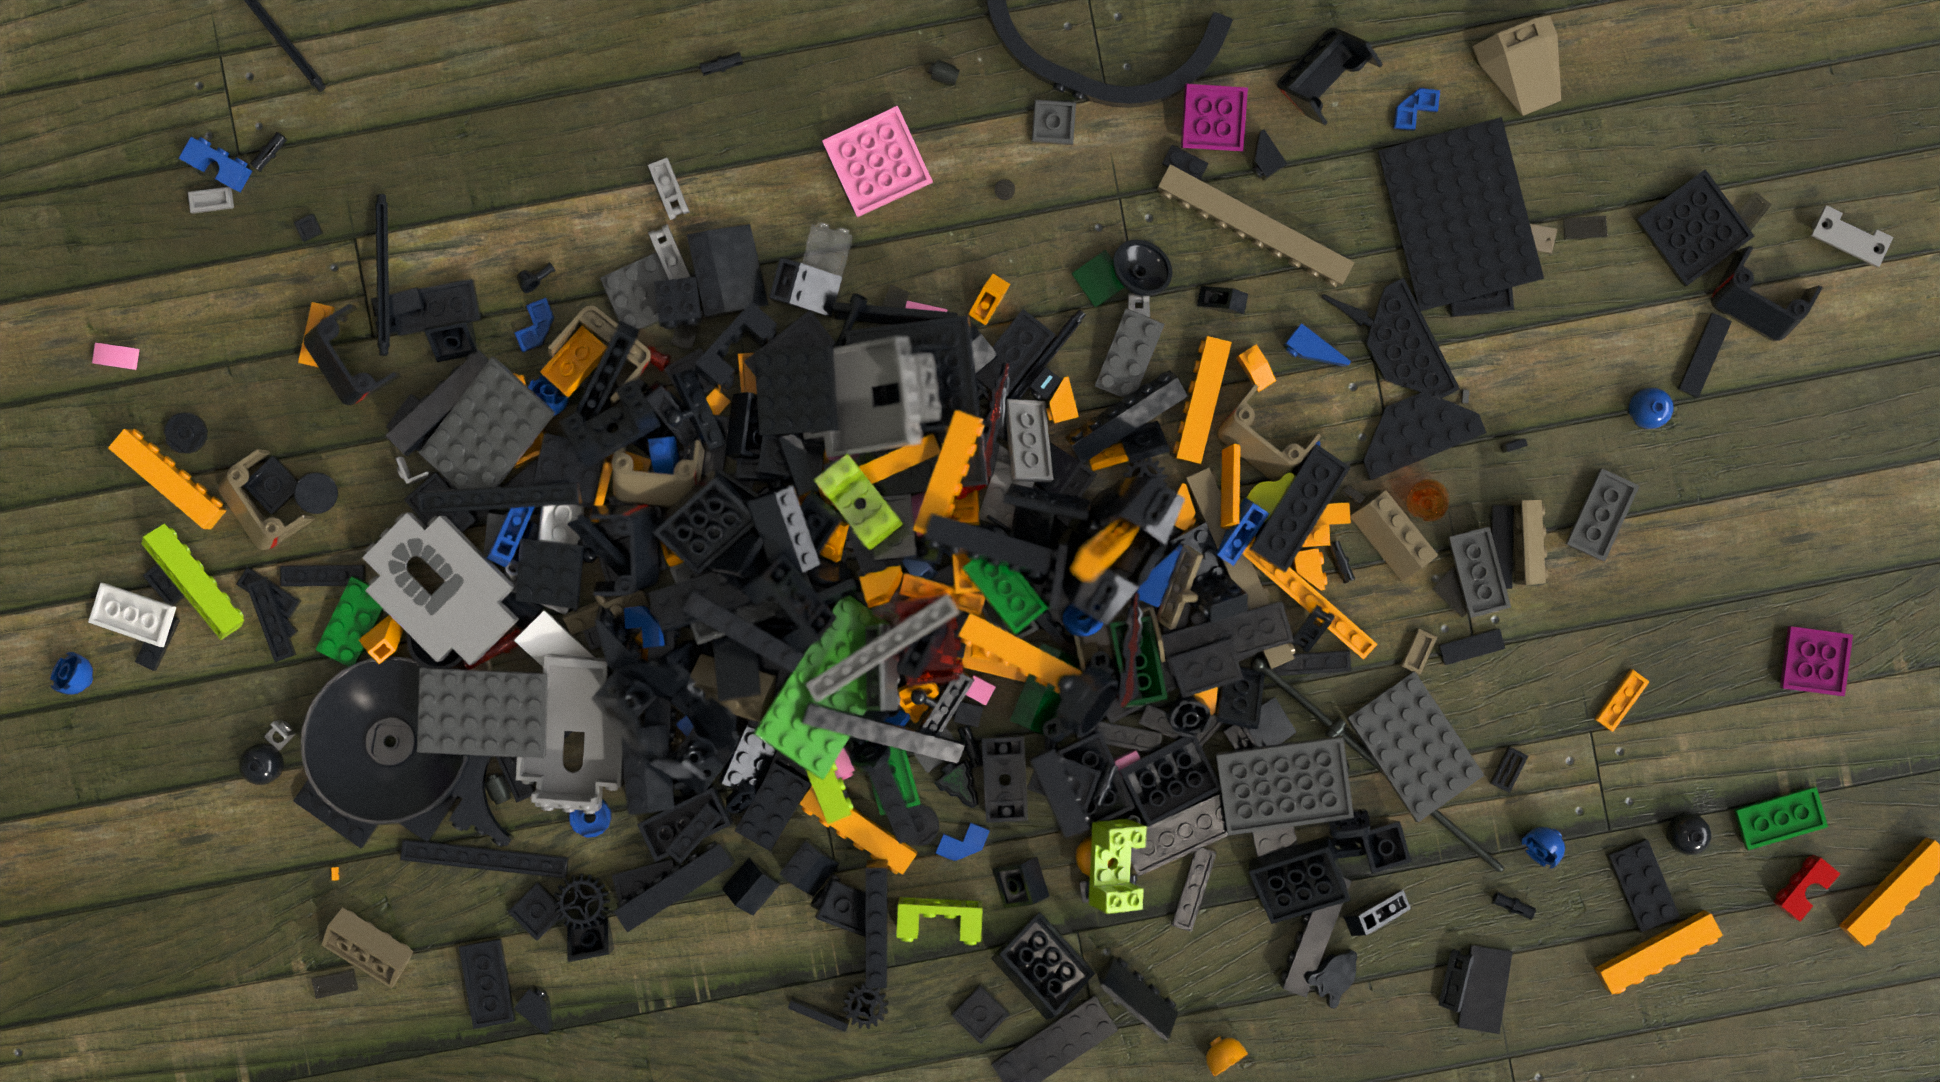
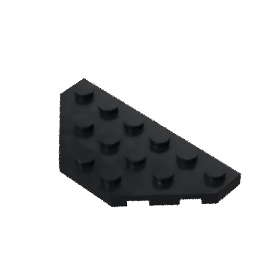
M1402 278L1384 287L1365 343L1383 380L1440 399L1459 390L1460 387L1405 279Z
M1424 391L1384 408L1362 463L1369 480H1373L1487 432L1478 413L1445 399L1434 397L1433 394Z

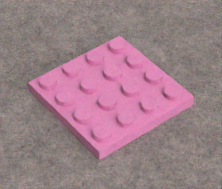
M898 106L822 140L857 217L933 183Z

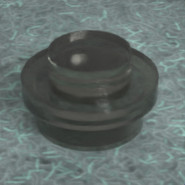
M1007 179L998 181L995 185L996 196L1001 200L1011 199L1015 194L1013 182Z

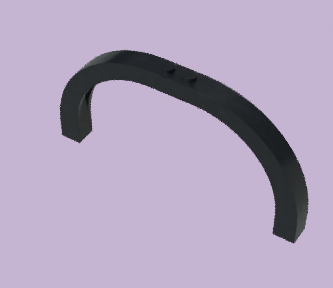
M986 0L989 18L1000 43L1013 60L1025 71L1037 79L1052 85V88L1058 92L1064 93V91L1072 93V97L1081 101L1086 99L1101 105L1122 108L1143 107L1168 100L1183 92L1185 84L1195 83L1206 72L1218 55L1233 21L1232 18L1214 11L1200 45L1188 61L1178 70L1149 84L1115 86L1096 81L1045 59L1036 53L1016 30L1008 12L1006 0Z

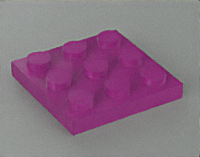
M1185 84L1181 148L1243 151L1248 88Z
M1788 626L1780 688L1845 697L1853 635Z

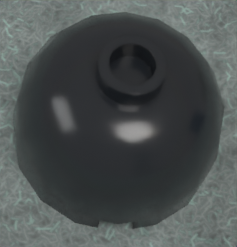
M1191 695L1185 698L1180 696L1170 706L1169 720L1175 733L1183 737H1194L1196 733L1200 731L1203 733L1210 726L1212 717L1209 706L1199 696Z
M259 743L247 748L239 760V771L242 777L247 782L255 785H266L275 781L281 775L284 768L283 756L280 755L273 745L268 743Z
M1692 813L1679 814L1680 816L1672 819L1667 827V839L1675 851L1685 855H1697L1709 846L1711 842V829L1702 817Z

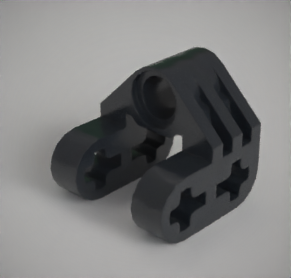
M1366 809L1353 810L1354 818L1329 822V833L1333 837L1330 841L1337 858L1366 855L1361 836L1368 834L1370 831V819Z

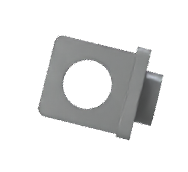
M396 457L399 465L397 467L398 474L402 479L404 478L406 484H413L433 475L432 472L427 471L412 478L404 457Z
M277 720L270 724L273 728L265 735V739L277 750H281L296 733L286 721ZM275 731L284 737L282 742L279 743L274 740L273 734Z

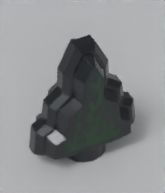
M968 759L958 764L949 762L940 769L942 775L933 782L940 791L945 790L950 796H957L963 804L971 808L978 805L977 792L972 786L974 782V777L971 774L972 766Z

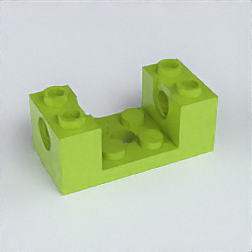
M848 454L815 479L818 486L834 503L869 550L903 525ZM863 498L866 500V507L861 510L856 509L855 502Z
M1129 819L1092 822L1090 906L1106 914L1142 909L1143 888L1130 883L1131 847H1145L1146 826ZM1113 858L1114 863L1108 868V861Z
M899 897L896 938H901V941L912 942L913 939H918L919 914H923V917L928 918L936 917V914L944 915V918L955 919L957 915L961 916L960 941H964V944L976 945V942H981L982 901Z

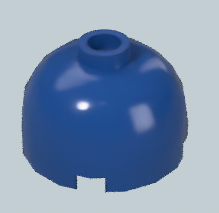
M544 375L539 376L538 380L534 381L533 379L528 386L530 390L556 412L554 416L566 409L570 396L567 397Z
M1644 388L1631 398L1629 403L1630 417L1636 422L1635 424L1645 429H1655L1665 425L1672 417L1674 411L1670 395L1658 388Z
M68 652L66 654L69 656L65 659L60 658L57 661L50 680L54 681V686L51 685L52 689L62 694L72 695L82 692L91 685L93 681V668L85 657L75 652Z
M1536 827L1522 838V845L1526 844L1529 848L1526 850L1527 854L1541 866L1545 867L1548 864L1551 865L1550 868L1552 869L1564 857L1565 844L1562 835L1556 829Z

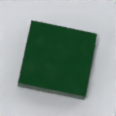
M1106 250L1071 274L1094 308L1125 288L1117 279L1113 270V259Z

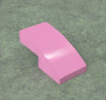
M95 343L92 363L136 370L139 349Z

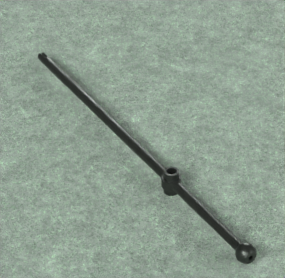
M1257 655L1251 661L1253 670L1262 671L1327 726L1328 730L1325 732L1327 737L1342 735L1345 743L1382 773L1370 753L1345 732L1344 728L1347 726L1345 721L1339 717L1332 721L1275 671L1270 669L1263 656ZM1437 809L1430 814L1497 872L1504 870L1503 865Z

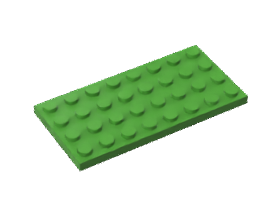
M851 596L835 602L831 611L837 619L818 642L806 648L795 671L791 672L753 732L755 736L821 780H824L850 736L802 724L801 720L807 703L812 702L863 716L867 710L866 672L819 702H815L806 683L866 646L865 626L891 625Z

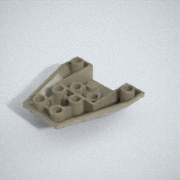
M1550 16L1535 18L1497 33L1472 46L1480 68L1521 116L1561 101L1558 36Z

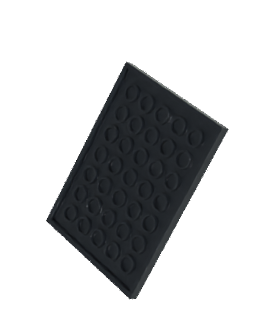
M1502 117L1378 151L1417 305L1421 312L1544 279Z
M969 316L845 331L847 346L892 337H908L910 346L946 344L947 349L921 351V354H932L935 364L934 374L937 383V398L940 405V419L925 421L926 427L950 425L955 410L981 418ZM886 384L872 387L874 407L887 406ZM948 430L921 431V439L935 434L942 450ZM981 433L980 437L977 436L974 444L977 445L976 451L973 456L969 457L967 463L970 465L968 473L962 477L960 482L962 487L988 484L983 433ZM902 447L859 453L860 466ZM939 455L872 485L881 496L927 491Z

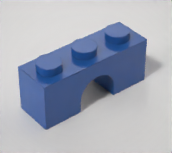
M190 137L179 159L205 172L209 164L218 162L219 173L215 179L241 193L252 173V170L246 168L248 163L237 157L235 160H232L228 157L230 153L219 147L217 150L211 148L210 145L212 143L201 137L198 140Z

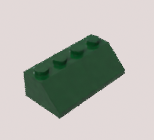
M1151 616L1140 619L1143 625L1141 631L1143 637L1139 641L1142 653L1135 657L1139 694L1130 701L1133 693V658L1137 651L1136 636L1140 627L1137 619H1134L1133 635L1128 645L1131 655L1126 681V694L1122 702L1123 709L1167 699ZM1126 621L1110 623L1107 626L1119 691L1121 672L1125 673L1126 658L1122 655L1124 639L1128 630V625H1125Z
M1043 643L1041 644L1040 650L1078 669L1080 665L1079 659ZM1029 673L1010 721L1044 735V724L1058 717L1057 711L1063 699L1059 696V693L1054 691L1055 686L1049 683L1047 686H1044L1035 681L1036 676Z

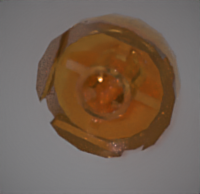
M1423 479L1415 483L1410 489L1406 504L1409 512L1414 517L1418 516L1427 522L1436 521L1442 518L1448 510L1450 497L1448 490L1442 483L1434 479Z

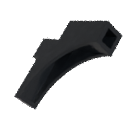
M470 755L468 765L460 782L450 794L457 799L459 797L463 799L449 820L453 822L452 826L459 831H463V829L467 831L473 825L476 832L481 835L488 834L491 836L495 844L501 847L503 845L508 846L514 837L497 822L486 797L484 783L492 756Z

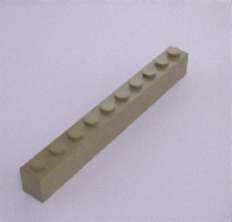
M1169 165L1157 188V191L1160 192L1159 195L1168 200L1173 198L1178 201V205L1187 210L1191 208L1197 211L1196 215L1199 217L1214 220L1216 226L1222 229L1227 227L1233 230L1235 236L1241 239L1246 237L1252 240V245L1260 249L1263 247L1267 248L1274 257L1281 258L1282 256L1289 260L1288 264L1291 266L1306 269L1308 275L1315 278L1319 276L1325 279V283L1331 287L1342 286L1355 263L1172 165Z
M1207 468L1185 478V482L1202 520L1207 523L1215 545L1219 549L1227 529L1221 528V490L1218 489L1216 484L1219 480L1215 471H1210V468ZM1243 554L1234 566L1222 559L1228 576L1248 594V610L1270 604L1267 598L1270 594L1266 585H1261L1259 577H1261L1258 567L1253 566L1252 562ZM1288 643L1261 652L1267 661V665L1270 669H1273L1293 660L1295 650L1292 643Z

